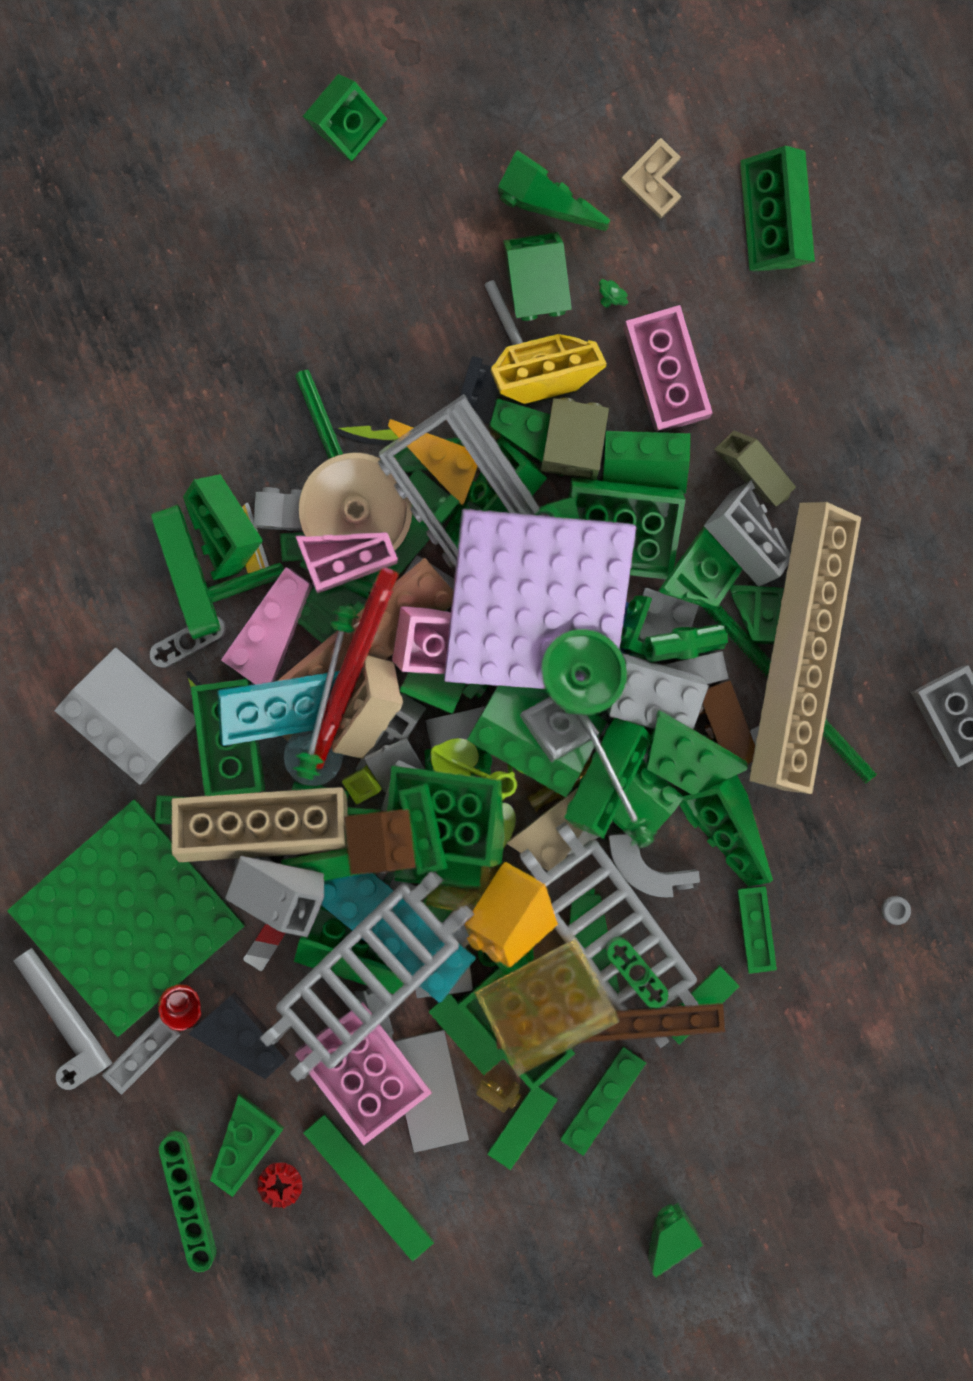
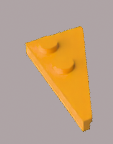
M392 419L388 423V427L398 438L413 429V427ZM425 433L407 445L415 457L435 476L440 484L459 500L461 505H464L478 468L466 447L429 433Z

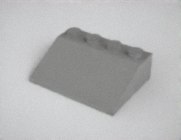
M116 647L54 710L139 785L146 784L196 726L193 713Z

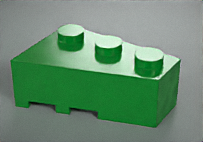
M221 474L195 479L183 495V499L194 529L200 530L205 543L201 548L204 555L209 554L214 568L210 572L212 578L216 580L239 574L263 540Z

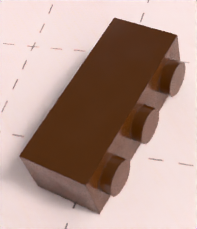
M724 681L709 687L699 711V715L704 714L708 724L704 726L707 738L711 741L714 740L716 744L747 761V764L752 763L756 746L731 681Z

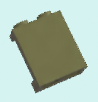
M553 398L541 471L596 480L600 469L609 408L594 402L583 404L575 402L570 398Z

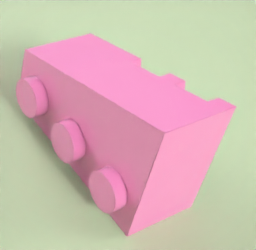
M388 533L323 535L314 537L296 536L317 593L361 578L382 568L395 565L398 561Z

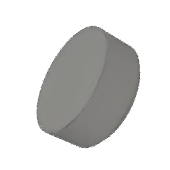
M891 896L883 902L881 914L887 922L900 925L909 919L911 907L904 898Z

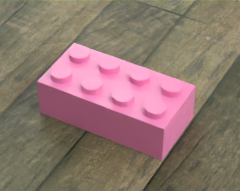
M678 305L626 321L624 325L625 335L654 432L662 433L709 419L713 413L681 306Z

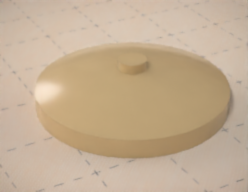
M348 453L325 461L308 477L299 499V519L306 537L388 533L395 551L403 542L409 530L412 518L410 510L412 503L408 497L402 499L394 487L397 481L392 474L387 476L378 464V461L381 460L380 458L363 453Z

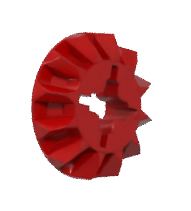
M282 1162L273 1163L261 1172L258 1178L257 1191L263 1202H266L272 1208L281 1207L284 1209L294 1204L302 1192V1178L299 1172L290 1164ZM277 1175L282 1183L290 1184L283 1189L282 1196L278 1189L270 1188L275 1185Z

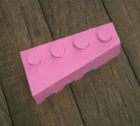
M286 567L221 660L255 685L275 682L313 584L292 569Z

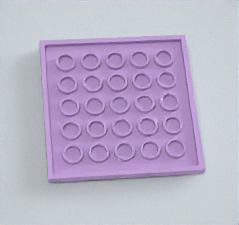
M463 510L444 680L447 682L545 689L541 678L542 659L549 645L560 635L577 629L592 630L605 635L619 648L636 526L624 523ZM575 673L577 680H584L581 673Z

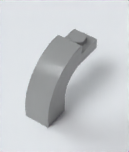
M624 832L607 834L610 854L616 868L638 890L657 897H673L672 886L676 885L677 890L694 888L693 883H700L699 871L696 869L675 872L652 870L642 860L638 846L630 845L633 839Z

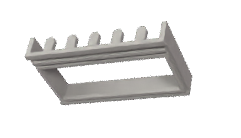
M464 394L379 451L381 460L378 461L383 472L387 476L392 474L397 481L394 487L402 499L408 497L413 507L410 510L417 521L421 522L423 520L428 526L429 530L426 533L434 545L438 543L445 551L442 556L450 568L457 565L458 549L393 456L447 419L510 514L533 516L539 509L529 490L522 483L513 466L506 459L494 438L491 437Z

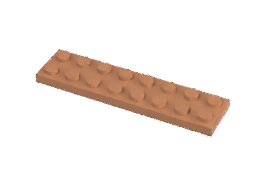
M425 558L395 582L392 595L367 656L386 660L393 654L401 606L445 611L452 605L454 590ZM364 609L360 611L356 616H359L361 618ZM360 618L353 620V627L357 628ZM336 631L278 681L328 673L339 631ZM344 632L334 672L340 671L355 632L350 634ZM297 733L283 735V737L288 741Z

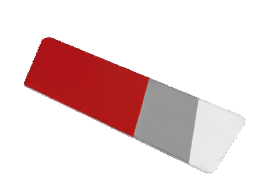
M265 924L245 955L244 961L262 971L286 933Z

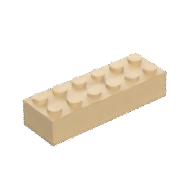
M343 787L174 798L172 799V855L179 862L237 859L240 856L253 858L314 854L345 849L347 844L343 817L347 816L346 793Z

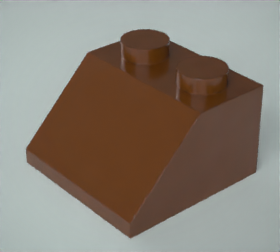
M409 809L343 817L350 874L385 872L415 867Z

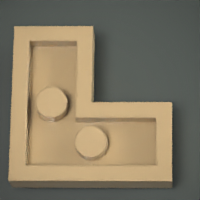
M662 138L621 179L660 219L681 199V196L663 179L681 157Z

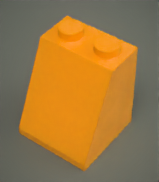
M505 862L472 911L474 915L464 924L468 933L467 940L474 949H481L495 962L500 961L511 967L556 927L558 922L545 884Z

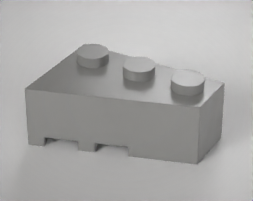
M750 480L732 490L704 526L758 586H761L781 576L789 565L790 552L777 528L772 529L764 514L768 511L765 505H760L752 491L755 486Z

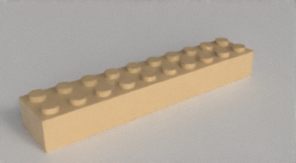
M827 502L800 503L750 775V781L784 791L812 794L861 522V517Z

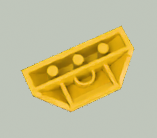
M556 334L506 347L496 363L491 367V374L500 394L526 404L577 391L603 370L607 363L595 341L588 340L586 342L576 337Z

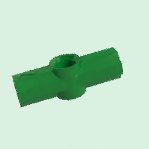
M719 624L699 628L678 627L672 629L671 633L645 637L642 649L647 661L650 662L671 658L692 659L699 657V653L725 649V645L728 643V635L723 625Z

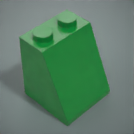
M554 232L503 240L515 317H521V320L528 321L537 319L540 314L549 313V316H561L565 314L566 310H572L564 243L559 233Z

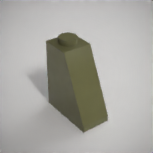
M733 430L714 449L746 483L750 480L755 486L753 490L764 502L777 507L779 504L784 503L790 497V493L796 488L761 443L753 437Z

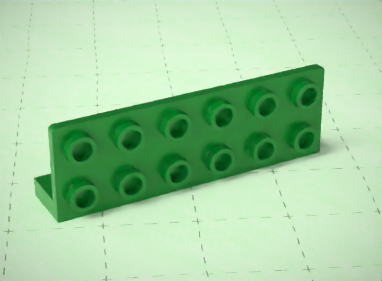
M420 469L415 470L409 477L442 526L460 506V501L452 494H447ZM412 514L407 535L395 550L398 559L397 564L387 567L399 573L398 576L430 540L426 533L429 528L423 520L418 522ZM380 570L361 578L376 583ZM341 586L321 593H317L314 587L309 593V596L335 619L337 615L332 610L338 611L339 606L355 609L356 616L365 608L368 600Z

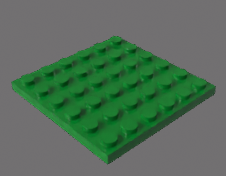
M136 799L130 802L7 910L117 1037L158 1003L159 998L167 988L182 982L245 926V923L191 862H179L172 855V840L155 823V820Z

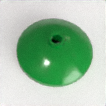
M577 629L560 635L549 645L541 663V678L545 690L557 705L575 714L591 715L608 709L619 699L626 685L627 668L621 651L608 637L596 631ZM575 673H581L584 680H577Z

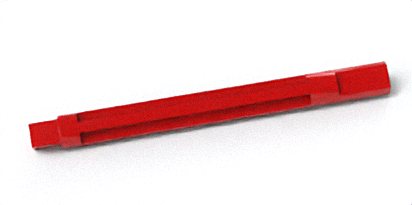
M388 568L380 570L376 583L373 585L326 704L314 755L319 756L323 763L317 764L316 769H322L392 595V589L399 573Z

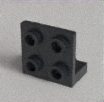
M471 357L460 396L464 394L482 422L489 425L496 399L517 405L519 401L500 394L491 374V366L483 364L482 358Z

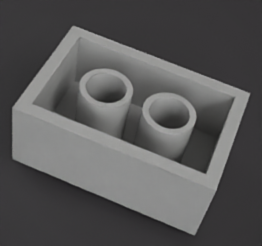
M622 654L627 668L626 685L619 699L606 709L609 716L655 729L656 714L660 710L693 729L708 689L704 678Z
M967 665L960 666L911 692L950 767H960L973 760V673Z

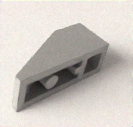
M402 693L403 702L400 711L395 713L387 729L380 734L374 747L365 756L382 749L384 745L389 746L405 738L408 739L426 707ZM365 757L361 759L356 770L368 766Z

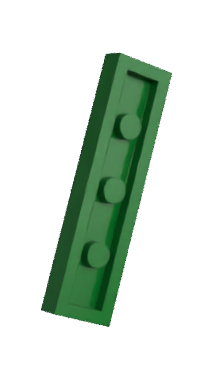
M622 1045L561 1135L560 1140L584 1156L646 1065V1061Z

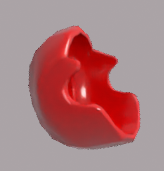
M181 984L167 988L158 1002L160 1019L171 1030L184 1031L192 1028L201 1017V1004L197 992L190 986Z

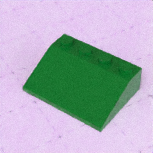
M571 477L568 498L574 497L580 520L634 524L636 526L629 575L667 579L675 565L685 505V497L682 490Z
M498 685L468 735L467 740L562 796L567 797L595 747L592 740L551 762L520 717L523 711L549 698L550 696L544 688ZM595 714L587 715L598 730L597 739H599L607 721Z
M401 766L391 767L387 811L402 810L398 791L428 784L445 860L487 867L502 864L504 820L501 780Z

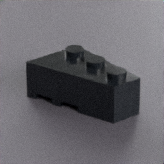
M236 992L231 994L188 1033L190 1036L264 1079L278 1069L290 1056L279 1041L268 1047L265 1045L260 1037L268 1029Z

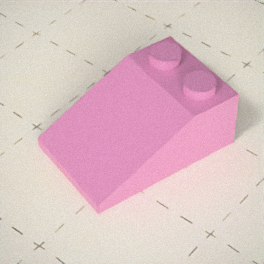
M401 606L392 661L405 672L444 674L451 613L428 608Z

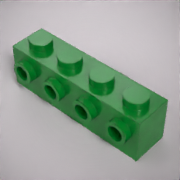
M614 717L611 725L605 731L601 747L626 794L651 744L652 736L644 727ZM597 751L593 754L592 762L586 774L580 780L579 788L573 800L567 806L564 818L575 828L604 838L622 800Z

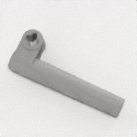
M31 948L16 958L14 963L76 1054L74 1058L61 1066L56 1073V1082L61 1088L65 1090L74 1089L110 1066L112 1061L35 951ZM74 1070L77 1074L74 1080H67L65 1078V1075L68 1073L67 1071L71 1072Z

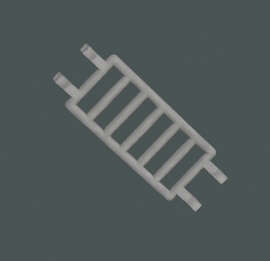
M563 822L556 827V830L573 851L571 855L548 872L543 870L529 849L519 855L534 877L544 883L545 886L555 881L591 853L601 865L598 870L552 903L558 925L554 928L615 1010H627L628 1008L624 1002L637 992L629 984L619 993H616L607 980L619 972L618 969L611 963L600 971L591 958L604 949L610 939L620 937L640 921L650 932V935L633 947L636 952L641 956L658 943L667 957L652 967L651 970L659 977L674 966L683 978L668 990V1000L662 1007L667 1006L677 997L685 1005L698 1004L688 990L696 984V976L596 840H590L582 845L566 822ZM609 876L618 890L567 926L558 912ZM626 899L634 912L584 949L574 935L620 901ZM626 954L621 956L625 963L630 960ZM667 1037L653 1038L660 1048L670 1042Z
M430 872L413 891L406 884L399 885L277 1004L276 1009L282 1018L263 1034L260 1039L268 1047L271 1044L274 1045L291 1027L313 1051L290 1072L297 1081L301 1078L304 1079L321 1061L327 1068H334L459 947L458 941L452 934L466 923L474 913L467 906H462L444 925L441 924L422 903V900L444 881L436 872ZM402 898L445 944L434 956L427 951L391 911ZM381 918L390 925L424 963L413 976L371 931V928ZM361 938L370 945L403 982L404 985L393 995L384 988L351 951V948ZM341 957L382 1001L383 1005L373 1015L364 1008L330 969ZM321 977L363 1023L352 1035L310 989ZM301 996L343 1043L332 1054L327 1051L291 1010L290 1007Z

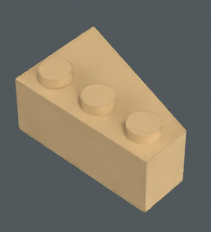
M367 656L332 743L333 752L363 759L367 752L374 747L380 734L387 729L395 713L400 711L403 699L400 696L394 662Z
M575 787L569 792L567 797L561 798L538 818L529 823L524 829L510 838L507 844L520 853L529 849L541 867L547 871L563 861L571 849L556 830V827L566 822L577 838L583 832V830L575 828L564 818L567 806L573 800L578 788Z

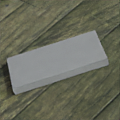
M441 1029L393 1040L432 1092V1094L405 1113L414 1153L469 1140L445 1030Z

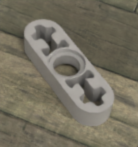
M218 617L221 631H218V634L215 636L213 634L204 636L206 641L203 643L201 638L196 639L195 646L189 650L184 649L180 644L181 637L184 634L190 633L188 627L156 643L150 650L152 663L158 667H170L220 640L226 632L225 622ZM174 640L175 647L181 652V655L177 656V652L174 651L167 655V662L162 659L158 660L156 657L160 654L158 649L161 647L163 650L173 648L170 642Z

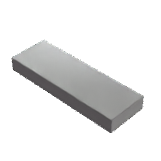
M159 1016L102 1076L122 1095L182 1033L177 1030H171L162 1022Z

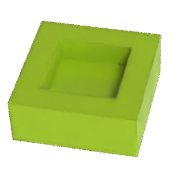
M368 766L361 768L342 780L343 785L356 805L382 790Z

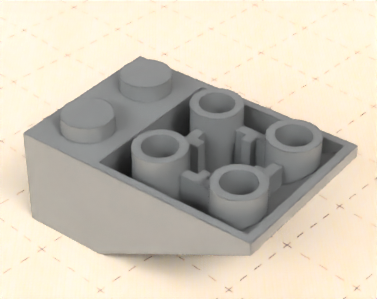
M240 856L225 899L280 932L308 937L324 898V873Z

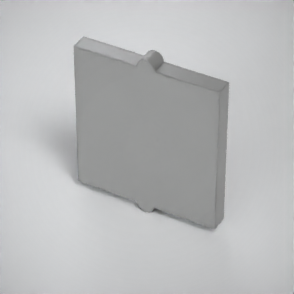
M407 738L389 746L384 745L382 749L365 756V761L384 792H387L391 767L395 766L398 760L425 770Z

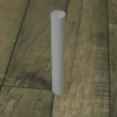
M495 281L487 282L484 286L512 345L524 343Z

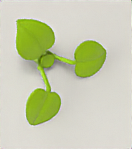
M449 739L431 749V763L435 771L467 776L473 773L482 778L501 780L502 800L505 797L511 796L516 790L515 773L511 765L507 764V773L496 771L491 775L473 768L478 762V751L475 745L466 739ZM502 803L504 820L503 849L512 836L516 822L515 812L508 803Z

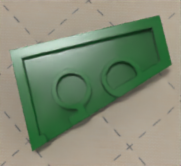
M496 399L488 427L513 445L520 447L530 454L536 461L542 463L551 414Z
M241 1094L238 1095L210 1179L211 1182L231 1197L235 1195L284 1129V1126Z

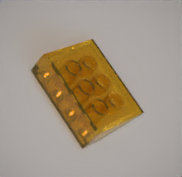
M576 939L474 992L517 1076L620 1022L614 1007Z

